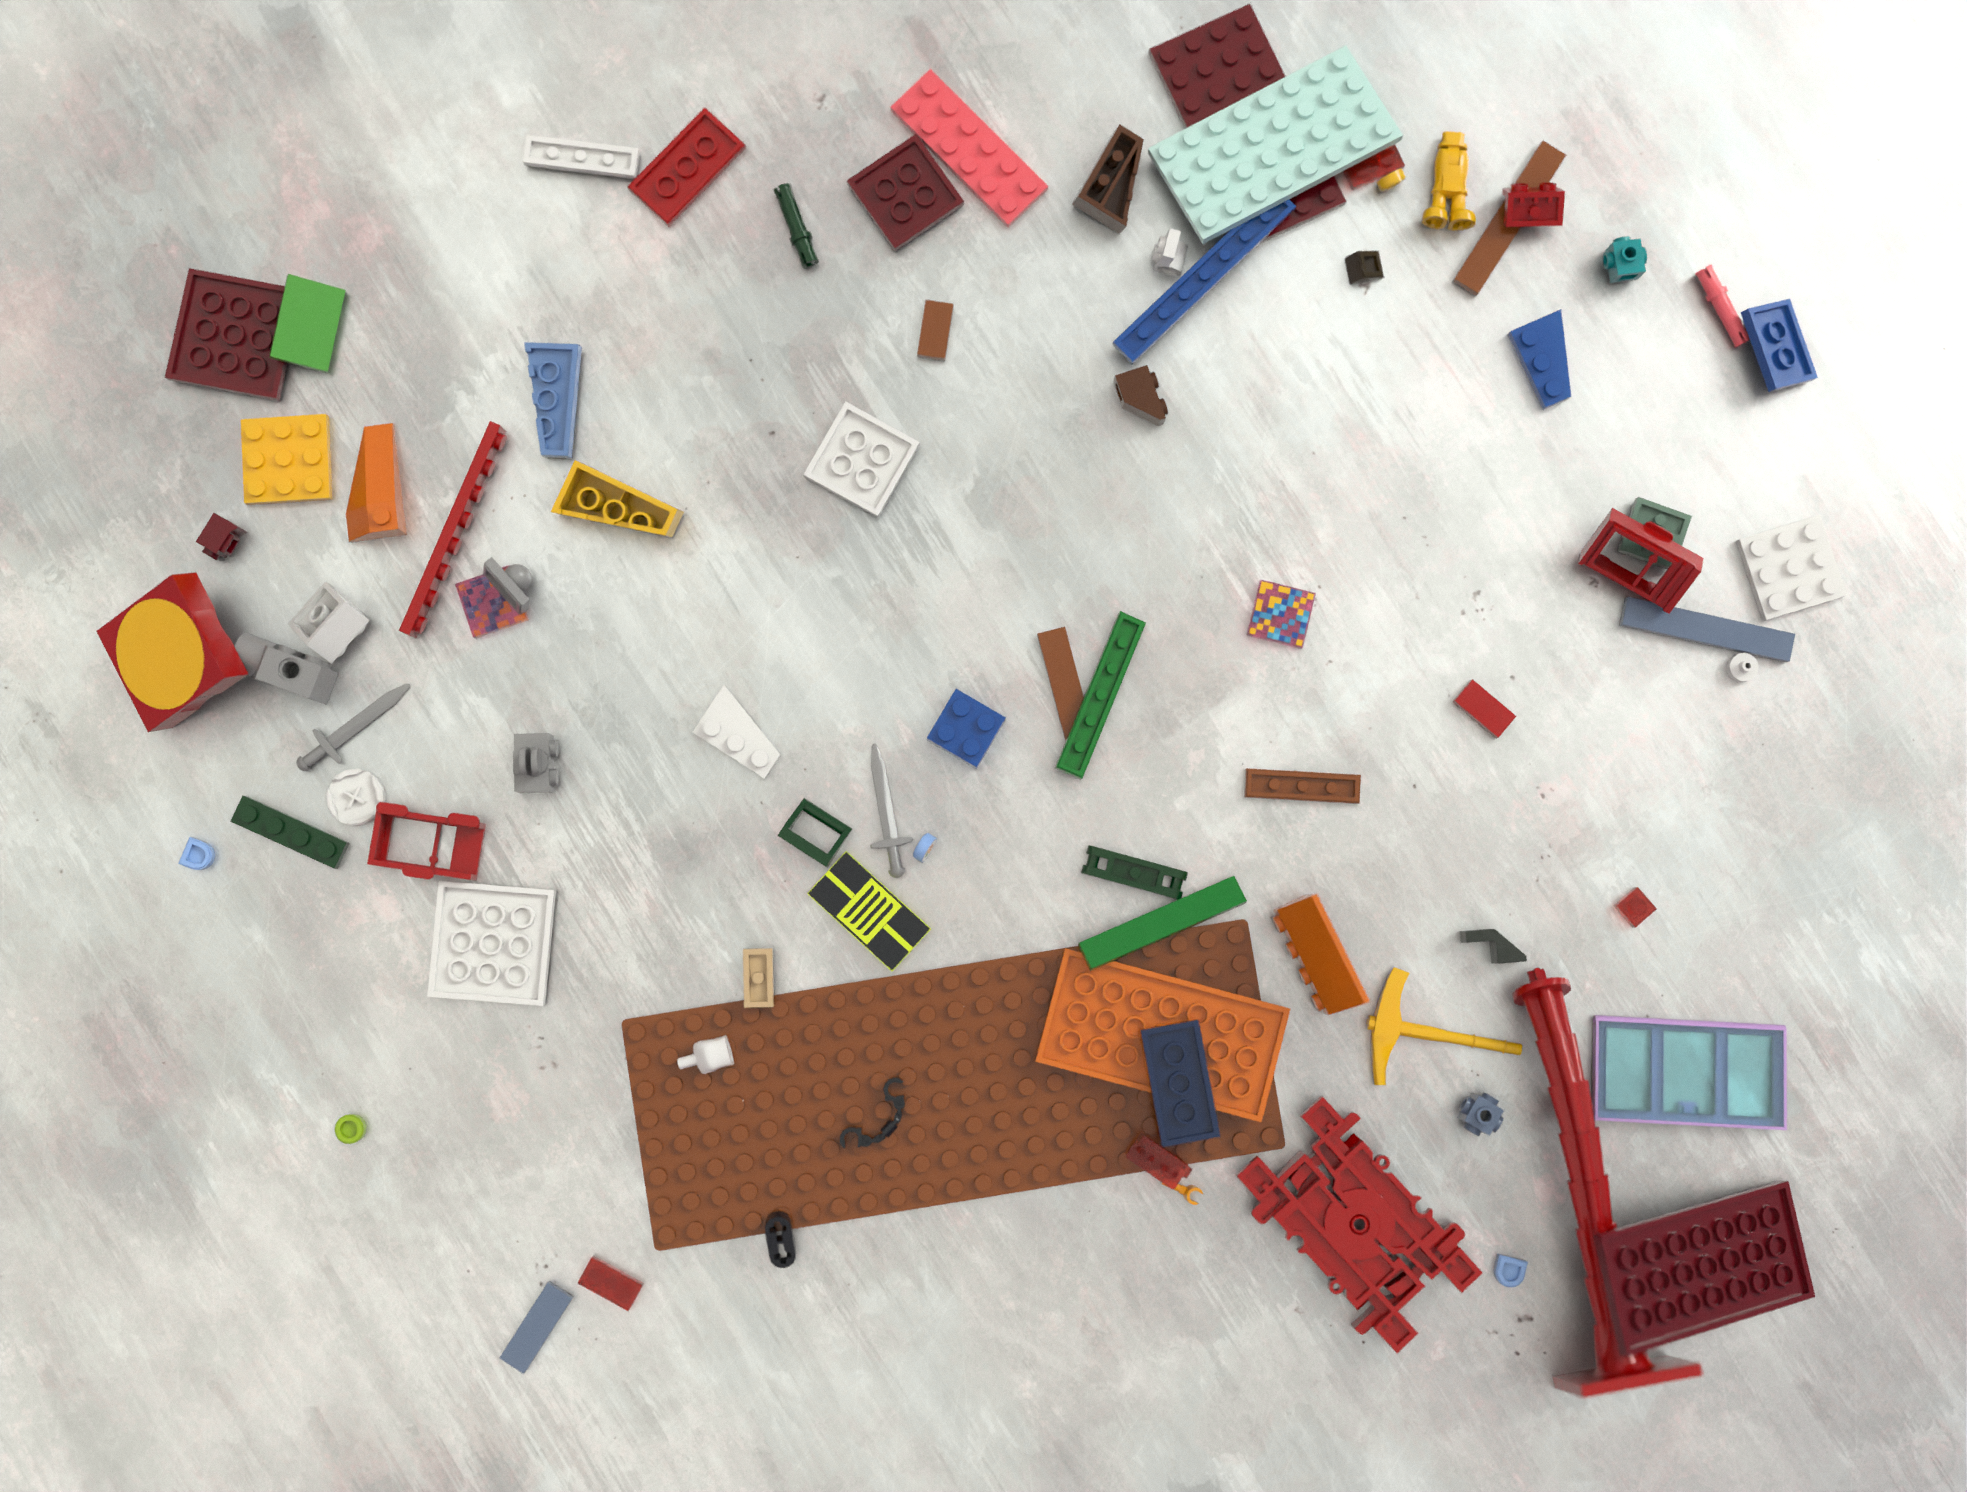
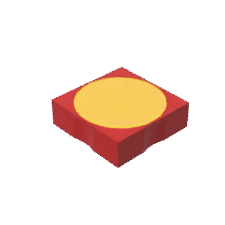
M196 572L170 575L96 631L147 732L175 727L199 710L209 698L223 693L248 675L230 637L220 625L215 608Z

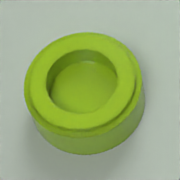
M357 1114L342 1116L335 1125L336 1137L345 1144L360 1141L366 1133V1123Z

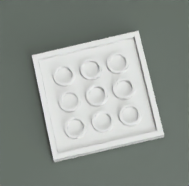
M439 881L427 997L545 1006L556 890Z

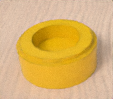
M1402 168L1376 183L1380 191L1384 192L1404 181L1406 176Z

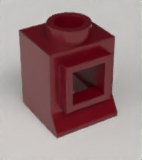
M213 513L196 542L204 546L202 552L209 557L218 560L221 556L226 559L227 556H231L241 540L239 537L246 534L247 531Z

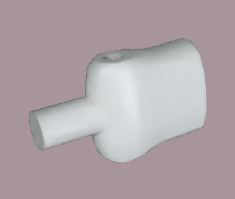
M726 1035L715 1039L698 1041L693 1045V1054L677 1059L680 1069L697 1065L703 1074L734 1065L732 1050Z

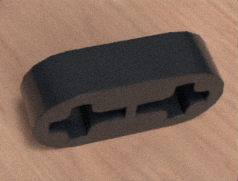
M775 1211L767 1216L765 1222L770 1261L774 1266L786 1268L794 1263L796 1257L792 1221L787 1213ZM780 1221V1224L783 1226L782 1235H777L774 1222ZM779 1244H784L787 1257L781 1258L780 1253H778Z

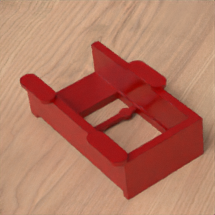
M1612 508L1582 549L1578 564L1586 565L1662 607L1663 611L1670 614L1701 573L1704 558L1672 541L1673 534L1651 521L1643 525ZM1615 532L1654 553L1649 556V561L1639 575L1614 563L1600 553ZM1658 556L1672 564L1657 584L1643 579L1642 577L1651 565L1657 562Z
M379 802L376 806L367 864L401 869L403 875L429 880L434 875L477 881L486 824L480 823V819L473 815L451 813L447 818L408 812V808L405 805ZM394 817L437 824L433 852L429 858L430 866L387 860ZM442 825L457 827L450 869L435 867V864L438 862L437 852Z

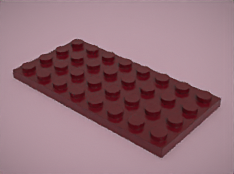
M1251 4L1149 49V55L1185 129L1286 77ZM1333 176L1289 199L1296 206L1295 210L1260 243L1344 206L1346 199L1335 177Z
M1789 1181L1774 1182L1593 1235L1620 1356L1628 1357L1815 1297Z

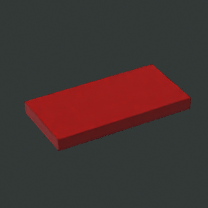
M704 107L627 188L661 221L670 227L746 149V145Z

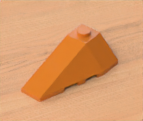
M393 423L366 426L363 429L346 510L350 543L407 535Z

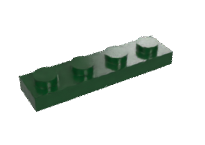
M242 795L230 821L334 869H338L350 844L345 840Z

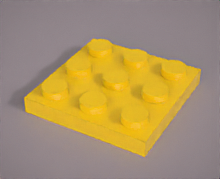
M327 414L241 419L244 504L261 505L333 500L330 427Z

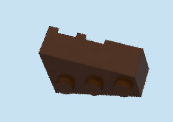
M1120 124L1111 135L1072 203L1073 206L1118 234L1127 226L1128 211L1132 201L1133 186L1144 141L1143 138Z

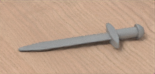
M404 684L385 693L327 738L317 729H313V734L320 745L303 758L299 756L296 762L297 767L301 771L311 770L310 766L326 754L338 764H341L342 760L336 749L394 706L410 688V684Z
M873 744L871 770L884 840L873 843L870 847L874 849L887 848L891 869L888 870V873L894 878H899L904 874L905 868H902L898 846L912 842L913 838L898 837L885 763L878 746Z

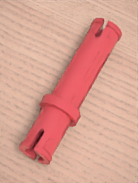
M1711 264L1705 267V269L1696 272L1695 275L1707 294L1705 297L1707 302L1711 301L1736 348L1749 341L1750 338L1726 293L1728 291L1727 287L1722 286Z

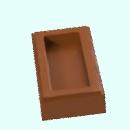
M932 300L925 301L917 357L945 361L954 304Z

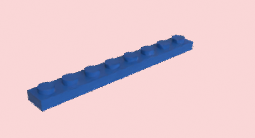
M1287 200L1231 229L1113 341V346L1133 364L1295 210L1296 206L1290 200Z

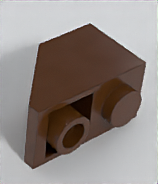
M1145 365L1115 375L1113 383L1122 409L1157 426L1163 425L1168 409L1165 400L1158 397L1156 389L1159 388L1155 372L1150 373L1148 366Z

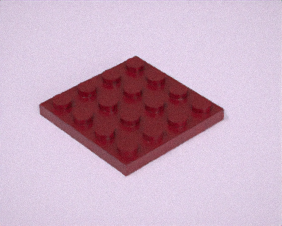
M189 268L165 378L170 381L280 401L288 363L269 358L284 286Z

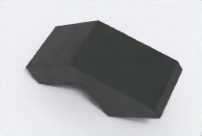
M1495 929L1460 931L1461 943L1489 941L1491 963L1501 964L1527 961L1526 955Z

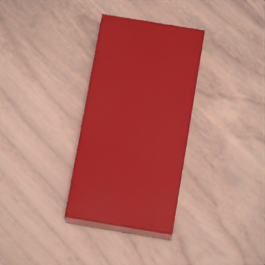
M1473 679L1469 681L1452 701L1496 739L1500 737L1516 718L1515 714Z

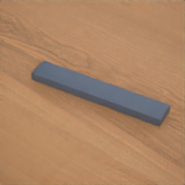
M1631 597L1625 598L1620 626L1748 653L1786 663L1790 662L1795 638L1794 633L1674 607L1670 614L1663 611L1662 607L1653 602Z

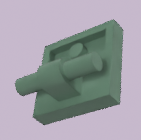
M1641 497L1635 499L1629 515L1630 518L1643 525L1651 521L1673 534L1672 541L1681 546L1692 518L1691 515ZM1622 536L1617 552L1648 562L1649 556L1654 554ZM1658 556L1657 562L1653 563V565L1668 569L1672 564Z

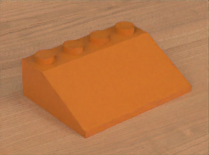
M1317 894L1303 895L1273 910L1276 915L1272 917L1273 922L1279 933H1285L1289 941L1285 943L1287 951L1292 959L1297 958L1301 969L1298 970L1299 975L1305 985L1310 984L1314 992L1311 999L1318 1012L1323 1010L1324 1014L1330 1015L1370 1002Z

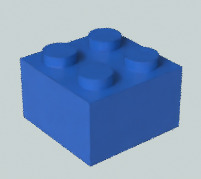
M955 689L927 736V741L977 770L1004 724L1006 717L960 690Z

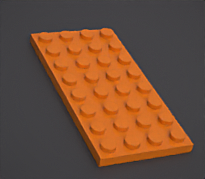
M1065 948L1035 1062L1152 1093L1140 1030L1198 1019L1215 1110L1262 1122L1290 1008L1115 961L1090 971L1081 952Z

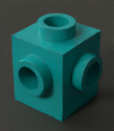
M1630 236L1616 238L1603 253V266L1605 269H1608L1610 283L1638 280L1646 272L1647 251L1645 247H1642L1641 238L1632 240Z

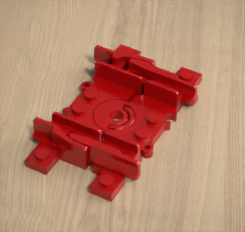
M1320 1096L1300 1115L1319 1136L1310 1146L1312 1148L1311 1153L1306 1155L1300 1150L1277 1175L1258 1156H1255L1236 1176L1260 1202L1252 1209V1216L1260 1224L1267 1223L1273 1217L1285 1229V1238L1287 1240H1290L1295 1235L1300 1236L1302 1244L1296 1249L1297 1252L1306 1253L1326 1276L1335 1277L1328 1281V1289L1333 1294H1340L1345 1288V1297L1357 1310L1368 1301L1371 1303V1306L1351 1326L1361 1335L1367 1333L1373 1327L1388 1345L1398 1353L1419 1334L1401 1315L1399 1310L1425 1287L1419 1280L1423 1273L1432 1280L1442 1272L1458 1291L1462 1293L1483 1272L1457 1246L1465 1237L1464 1230L1454 1222L1449 1223L1443 1229L1434 1220L1433 1210L1429 1207L1424 1212H1417L1416 1203L1421 1197L1419 1195H1412L1393 1173L1383 1171L1390 1165V1160L1387 1156L1378 1154L1373 1160V1151L1354 1133L1345 1142L1340 1139L1361 1119L1359 1115L1351 1112L1343 1119L1324 1097ZM1384 1159V1164L1380 1165L1379 1161ZM1321 1164L1326 1168L1329 1175L1334 1178L1331 1188L1339 1197V1201L1326 1188L1331 1181L1318 1168ZM1287 1179L1298 1190L1295 1196L1284 1185ZM1357 1219H1363L1365 1223L1361 1230H1357L1354 1227V1222ZM1380 1244L1391 1253L1389 1256L1380 1248ZM1402 1253L1410 1262L1406 1265L1396 1254ZM1338 1283V1288L1333 1289V1285ZM1384 1286L1392 1294L1384 1296L1379 1289Z

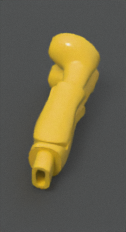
M1445 131L1442 133V142L1438 144V151L1434 162V186L1431 190L1433 196L1431 207L1427 208L1422 215V223L1427 227L1442 229L1446 226L1448 219L1446 199L1451 200L1448 219L1449 230H1466L1473 228L1476 224L1475 213L1466 209L1465 197L1468 196L1466 182L1469 158L1467 144L1464 143L1465 134L1462 132Z

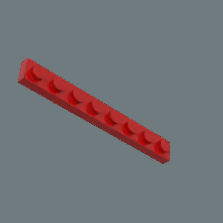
M490 421L400 626V632L415 639L418 633L422 634L426 628L428 610L430 607L433 608L439 597L438 587L441 581H445L449 575L450 566L448 564L452 555H456L461 547L462 540L460 537L463 530L467 529L471 524L473 518L471 511L475 502L479 503L483 496L484 487L482 486L484 481L494 471V458L497 451H501L505 446L507 439L506 431L497 423Z

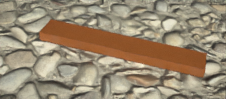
M1542 140L1515 183H1526L1528 188L1539 187V183L1550 182L1566 154ZM1505 200L1453 280L1454 283L1475 296L1478 295L1520 227L1504 226Z

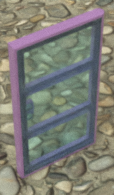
M1594 1015L1592 1054V1108L1594 1120L1787 1130L1786 1026Z

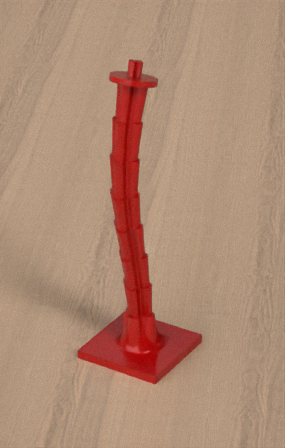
M1534 968L1533 971L1527 972L1530 983L1516 989L1512 996L1516 1005L1526 1007L1538 1039L1535 1043L1550 1087L1547 1088L1561 1131L1558 1136L1570 1180H1567L1578 1224L1575 1231L1587 1275L1584 1276V1281L1596 1322L1593 1325L1596 1368L1552 1376L1554 1387L1586 1398L1703 1376L1700 1363L1663 1355L1649 1358L1647 1351L1628 1357L1620 1356L1593 1237L1595 1234L1616 1229L1617 1226L1616 1222L1612 1220L1608 1174L1604 1173L1599 1127H1595L1589 1082L1584 1079L1576 1033L1571 1031L1564 996L1571 991V985L1566 978H1547L1544 969Z

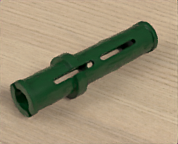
M781 184L778 188H774V193L790 231L791 245L795 246L802 268L813 267L819 263V259L811 242V232L807 231L791 184Z

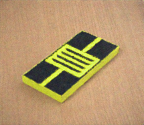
M847 851L807 893L891 971L901 963L931 930L927 924Z

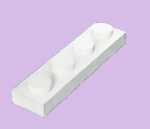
M526 135L523 163L525 166L635 179L640 151L638 148Z

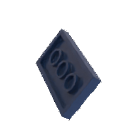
M1199 1020L1140 1030L1161 1146L1167 1147L1220 1137Z

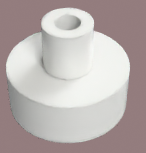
M1748 653L1732 656L1726 665L1728 676L1736 682H1746L1753 679L1757 675L1759 668L1755 657Z

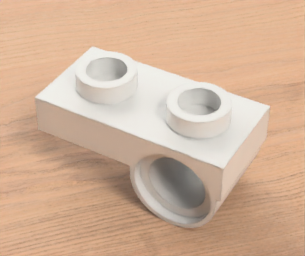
M1170 228L1164 237L1160 236L1151 256V261H1155L1153 271L1168 275H1181L1188 248L1187 244L1179 241L1181 231Z

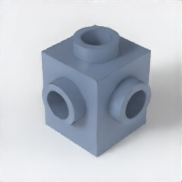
M1483 1092L1482 1096L1471 1093L1461 1103L1460 1113L1457 1118L1465 1122L1463 1128L1478 1137L1481 1132L1490 1136L1492 1131L1495 1133L1500 1128L1504 1119L1502 1117L1504 1110L1497 1106L1499 1101L1489 1094ZM1483 1110H1487L1485 1117L1481 1120L1480 1113Z

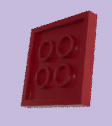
M914 134L847 180V185L895 252L964 205V200L917 134Z

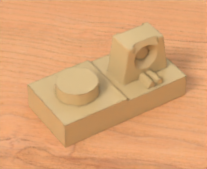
M773 948L743 949L744 1008L774 1007Z

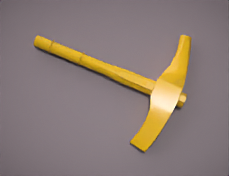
M1393 967L1386 979L1374 1016L1369 1015L1366 1021L1367 1030H1371V1059L1374 1085H1386V1068L1390 1052L1400 1035L1498 1051L1503 1054L1521 1055L1522 1044L1475 1036V1034L1469 1035L1452 1032L1432 1026L1402 1021L1400 1000L1409 972Z

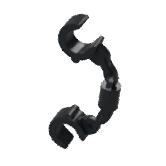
M894 1077L890 1078L884 1085L885 1100L893 1101L894 1107L898 1109L894 1116V1121L889 1119L880 1129L882 1134H878L872 1139L870 1136L862 1134L861 1127H847L840 1135V1144L843 1148L846 1147L845 1135L848 1132L857 1134L858 1147H868L871 1143H879L886 1136L889 1138L898 1128L897 1124L902 1118L901 1109L905 1106L904 1095L893 1096L889 1093L888 1088L891 1083H903L904 1080Z

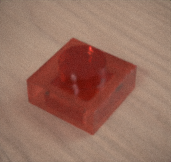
M1634 887L1614 905L1632 928H1636L1657 909L1638 887Z

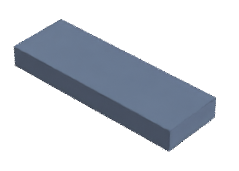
M549 1281L499 1358L524 1374L570 1304L573 1296Z

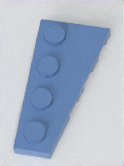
M524 342L525 351L528 353L529 377L532 380L533 386L532 399L537 413L536 425L541 455L553 458H572L582 347L579 344Z

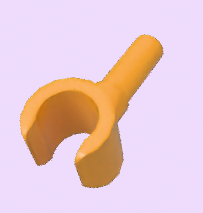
M1165 1177L1162 1181V1185L1182 1194L1190 1204H1199L1190 1199L1192 1191H1198L1203 1194L1202 1190L1195 1185H1188L1186 1187Z

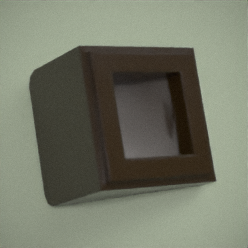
M1356 251L1345 258L1350 284L1384 278L1379 251Z

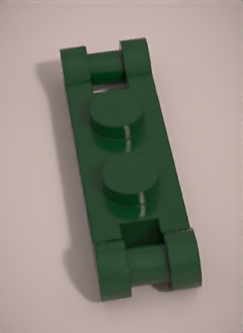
M1088 845L1086 854L1089 856L1086 865L1082 867V874L1177 900L1182 898L1183 892L1180 890L1183 880L1186 881L1188 872ZM1100 858L1108 860L1105 870L1097 868ZM1164 875L1172 877L1169 888L1162 886Z

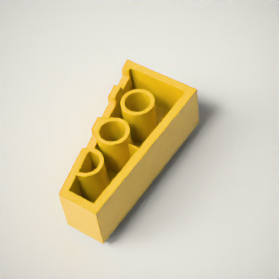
M574 460L551 510L552 513L667 537H673L684 514V511Z

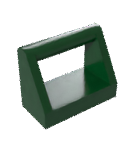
M804 798L777 836L828 868L849 836L852 828ZM803 811L840 834V837L828 854L791 831Z

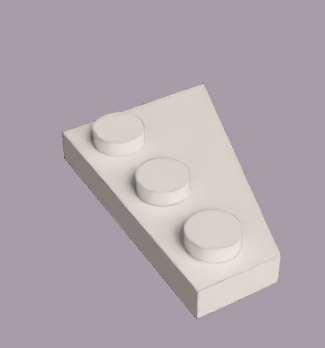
M723 685L693 733L766 779L781 755L727 687Z

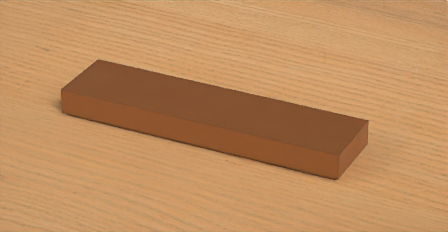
M1065 627L1038 633L1037 637L1066 741L1084 696Z
M1246 768L1244 798L1360 804L1361 775Z

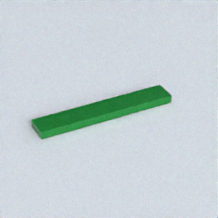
M1121 611L1118 613L1055 769L1080 780L1083 778L1146 622Z
M1232 876L1079 942L1078 946L1090 971L1239 907L1245 904L1247 900L1235 876Z

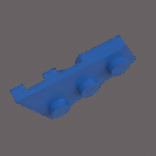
M1560 309L1508 333L1543 410L1571 397L1562 311Z

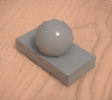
M492 557L484 562L483 575L518 614L521 615L527 611L530 599L523 591L531 583V574L528 568L520 564H513L504 571Z

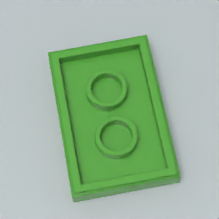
M288 274L269 358L327 373L345 290Z

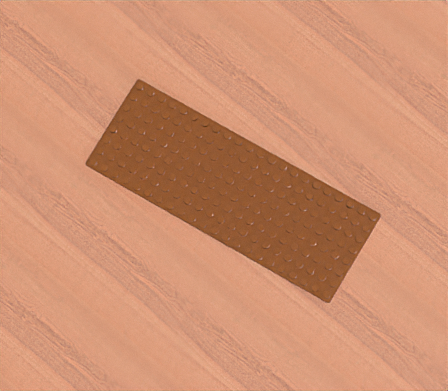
M1244 919L1191 927L1115 960L1118 963L1261 1001L1248 922ZM1079 946L1066 948L1077 952H1081ZM1065 948L774 995V1007L744 1008V1000L630 1018L623 1020L621 1024L654 1247L658 1251L765 1234L766 1218L775 1211L787 1213L792 1221L793 1229L1282 1149L1285 1146V1138L1275 1079L1273 1076L1262 1122L1216 1110L1220 1137L1162 1147L1152 1093L1035 1062ZM724 1035L727 1036L734 1058V1065L726 1066L707 1074L701 1073L697 1065L684 1069L679 1068L677 1059L693 1054L694 1043L701 1040L715 1039ZM897 1077L904 1080L903 1083H891L888 1088L889 1093L893 1096L904 1095L905 1106L901 1109L902 1118L897 1124L898 1128L889 1138L886 1136L879 1143H871L868 1147H858L857 1134L848 1132L845 1135L846 1147L843 1148L840 1144V1135L847 1127H861L862 1134L868 1135L872 1139L876 1135L882 1134L880 1129L889 1119L894 1121V1116L898 1109L894 1107L893 1101L885 1100L884 1085L890 1078ZM780 1221L774 1222L777 1232L782 1231L783 1226L780 1224Z

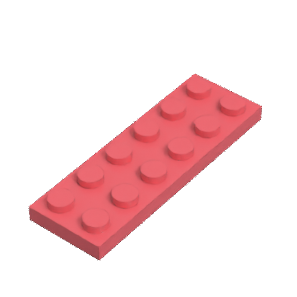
M931 69L890 107L891 112L913 134H917L922 143L1007 227L1011 226L1048 190V185Z

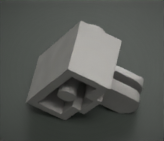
M549 733L514 734V792L554 793V786H558L559 783L558 769H554V757H558L559 746L558 741L554 740V735Z

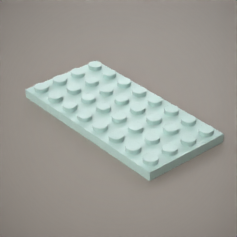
M1344 46L1149 147L1148 154L1200 241L1204 244L1402 141L1403 134L1347 46Z

